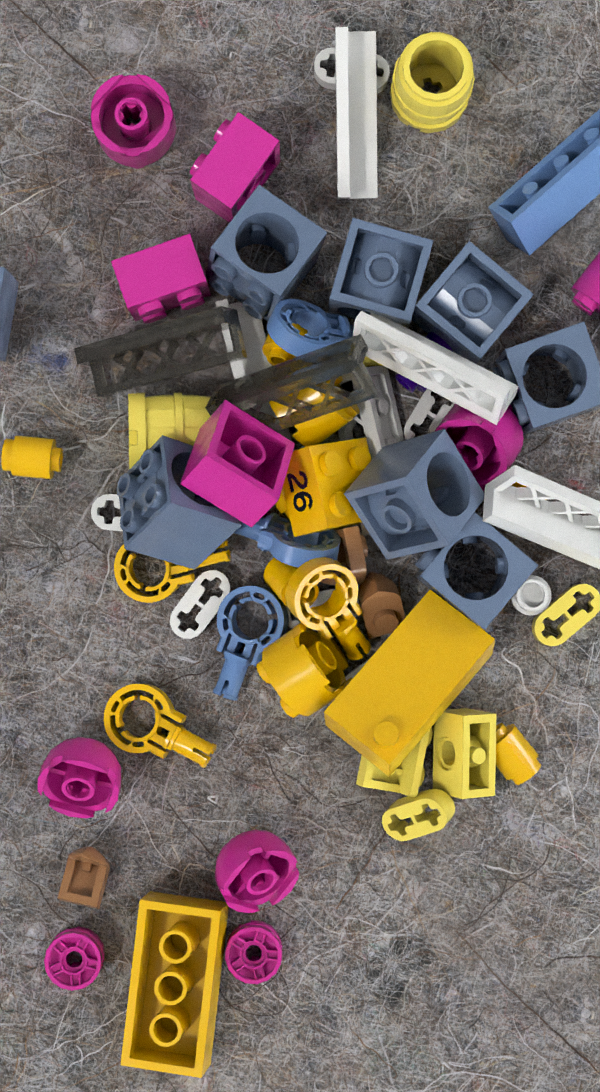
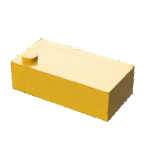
M429 590L324 711L325 725L390 777L492 656L495 638L432 590Z
M150 891L140 899L121 1066L202 1078L211 1065L229 910L226 902Z

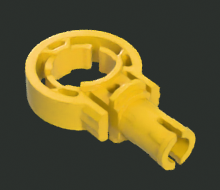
M227 540L224 541L217 549L229 546ZM123 544L115 557L114 574L119 587L127 596L139 602L153 603L163 600L172 595L180 585L195 581L194 573L174 577V574L194 569L164 561L166 573L163 581L156 586L150 585L145 587V591L159 589L158 594H144L133 587L141 589L144 586L143 582H140L135 577L133 570V561L137 555L131 553L125 563L129 550H126ZM230 549L212 553L197 568L231 561ZM168 582H169V583H170V586H169V588L166 590V589H165V585L168 584Z
M328 557L314 558L303 563L293 573L287 585L286 602L290 612L306 627L317 630L325 640L333 637L329 630L333 632L350 660L363 658V655L357 648L358 646L362 648L365 654L369 653L371 644L357 626V619L350 612L351 610L357 616L362 614V609L357 603L358 584L353 573L337 560ZM328 570L339 571L342 576L339 577L334 572ZM333 578L336 584L330 598L322 605L310 608L309 603L302 597L308 598L311 588L322 581V579Z
M131 684L122 687L111 696L104 710V727L108 737L118 748L129 753H145L150 751L162 759L166 758L169 753L168 750H174L203 768L207 766L211 760V757L207 755L214 754L217 745L204 740L186 730L183 725L165 717L166 715L179 723H184L187 718L186 715L174 709L170 698L161 689L150 684ZM135 690L149 692L153 695V698L147 695H140V700L147 701L154 708V727L144 737H136L128 730L121 732L120 734L123 737L132 741L128 743L120 736L116 727L121 728L124 726V711L129 703L138 700V695L126 699L125 695ZM163 728L170 731L167 736L161 733ZM137 742H143L144 746H138Z

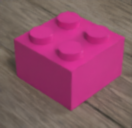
M239 112L232 121L226 119L220 125L213 138L217 143L208 155L202 153L190 170V174L193 176L190 181L195 199L229 223L257 186H264L280 163V141Z
M190 233L111 261L127 309L135 321L143 319L144 324L161 320L167 316L165 311L181 306L182 310L198 307L205 303L204 297L211 295Z
M224 400L199 429L180 484L252 528L279 500L295 443L227 400Z

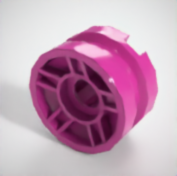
M251 920L250 922L239 924L231 932L227 940L225 961L228 970L236 979L248 984H259L268 981L277 973L282 959V942L276 930L263 921ZM251 945L258 946L262 951L261 957L258 955L248 959L247 948Z
M78 926L76 928H66L58 933L46 950L44 959L45 970L50 980L60 988L71 991L87 987L93 983L103 967L105 959L104 944L99 936L89 928ZM73 951L80 953L82 963L73 962L69 964V953Z

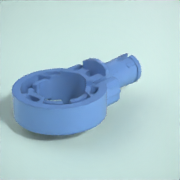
M299 299L281 300L276 304L268 320L267 331L272 340L280 348L298 358L320 361L328 358L329 355L343 357L347 350L355 351L351 349L354 325H350L346 316L326 313L309 302ZM292 323L299 324L302 328L308 331L307 334L301 336L299 334L300 331Z
M274 512L265 518L262 517L252 528L241 522L242 526L234 532V534L258 541L257 547L261 551H269L277 560L297 568L314 558L328 557L337 560L341 542L340 536L333 529L294 537L290 520L280 517ZM304 544H311V548L306 547Z
M255 585L242 586L231 591L219 606L217 628L221 637L216 650L224 652L225 662L213 693L219 696L224 694L223 698L237 701L248 666H256L262 660L263 649L287 632L289 617L286 605L271 589ZM250 592L251 597L240 599L239 602L241 604L255 601L265 607L268 615L276 614L277 612L278 625L277 619L269 620L267 631L256 639L247 637L240 627L238 628L236 617L241 606L239 604L232 606L237 598ZM259 593L264 595L265 598L259 597ZM242 643H245L244 650L241 652Z

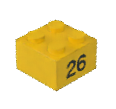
M366 437L312 445L293 451L282 488L294 537L362 523L344 493L371 462Z

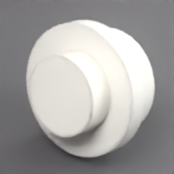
M530 575L513 595L511 602L515 609L522 614H540L551 602L550 586L543 578Z

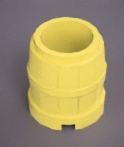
M430 32L418 36L405 47L396 61L390 88L392 108L401 122L407 126L409 124L413 128L420 129V132L424 133L444 131L458 122L467 108L475 80L472 57L466 46L452 35L443 32ZM431 82L432 85H438L441 90L437 94L426 92L423 90L424 83Z
M145 393L128 394L129 470L141 458L142 454L147 449H150L162 435L194 446L199 429L220 406L219 401H211L210 396L182 395V393L145 397Z

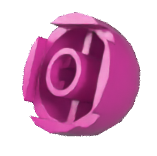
M76 737L64 740L50 750L40 768L38 775V792L40 796L44 792L45 796L50 799L49 806L69 817L92 818L95 811L103 810L104 808H106L105 813L112 810L119 798L121 766L114 752L109 747L92 738Z
M255 829L233 837L222 847L216 859L215 879L228 907L237 912L254 913L260 911L257 905L270 901L273 906L292 891L299 878V871L296 867L298 862L283 839L269 831Z

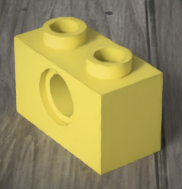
M468 708L446 709L434 723L433 789L443 790L449 796L460 799L495 796L496 713Z

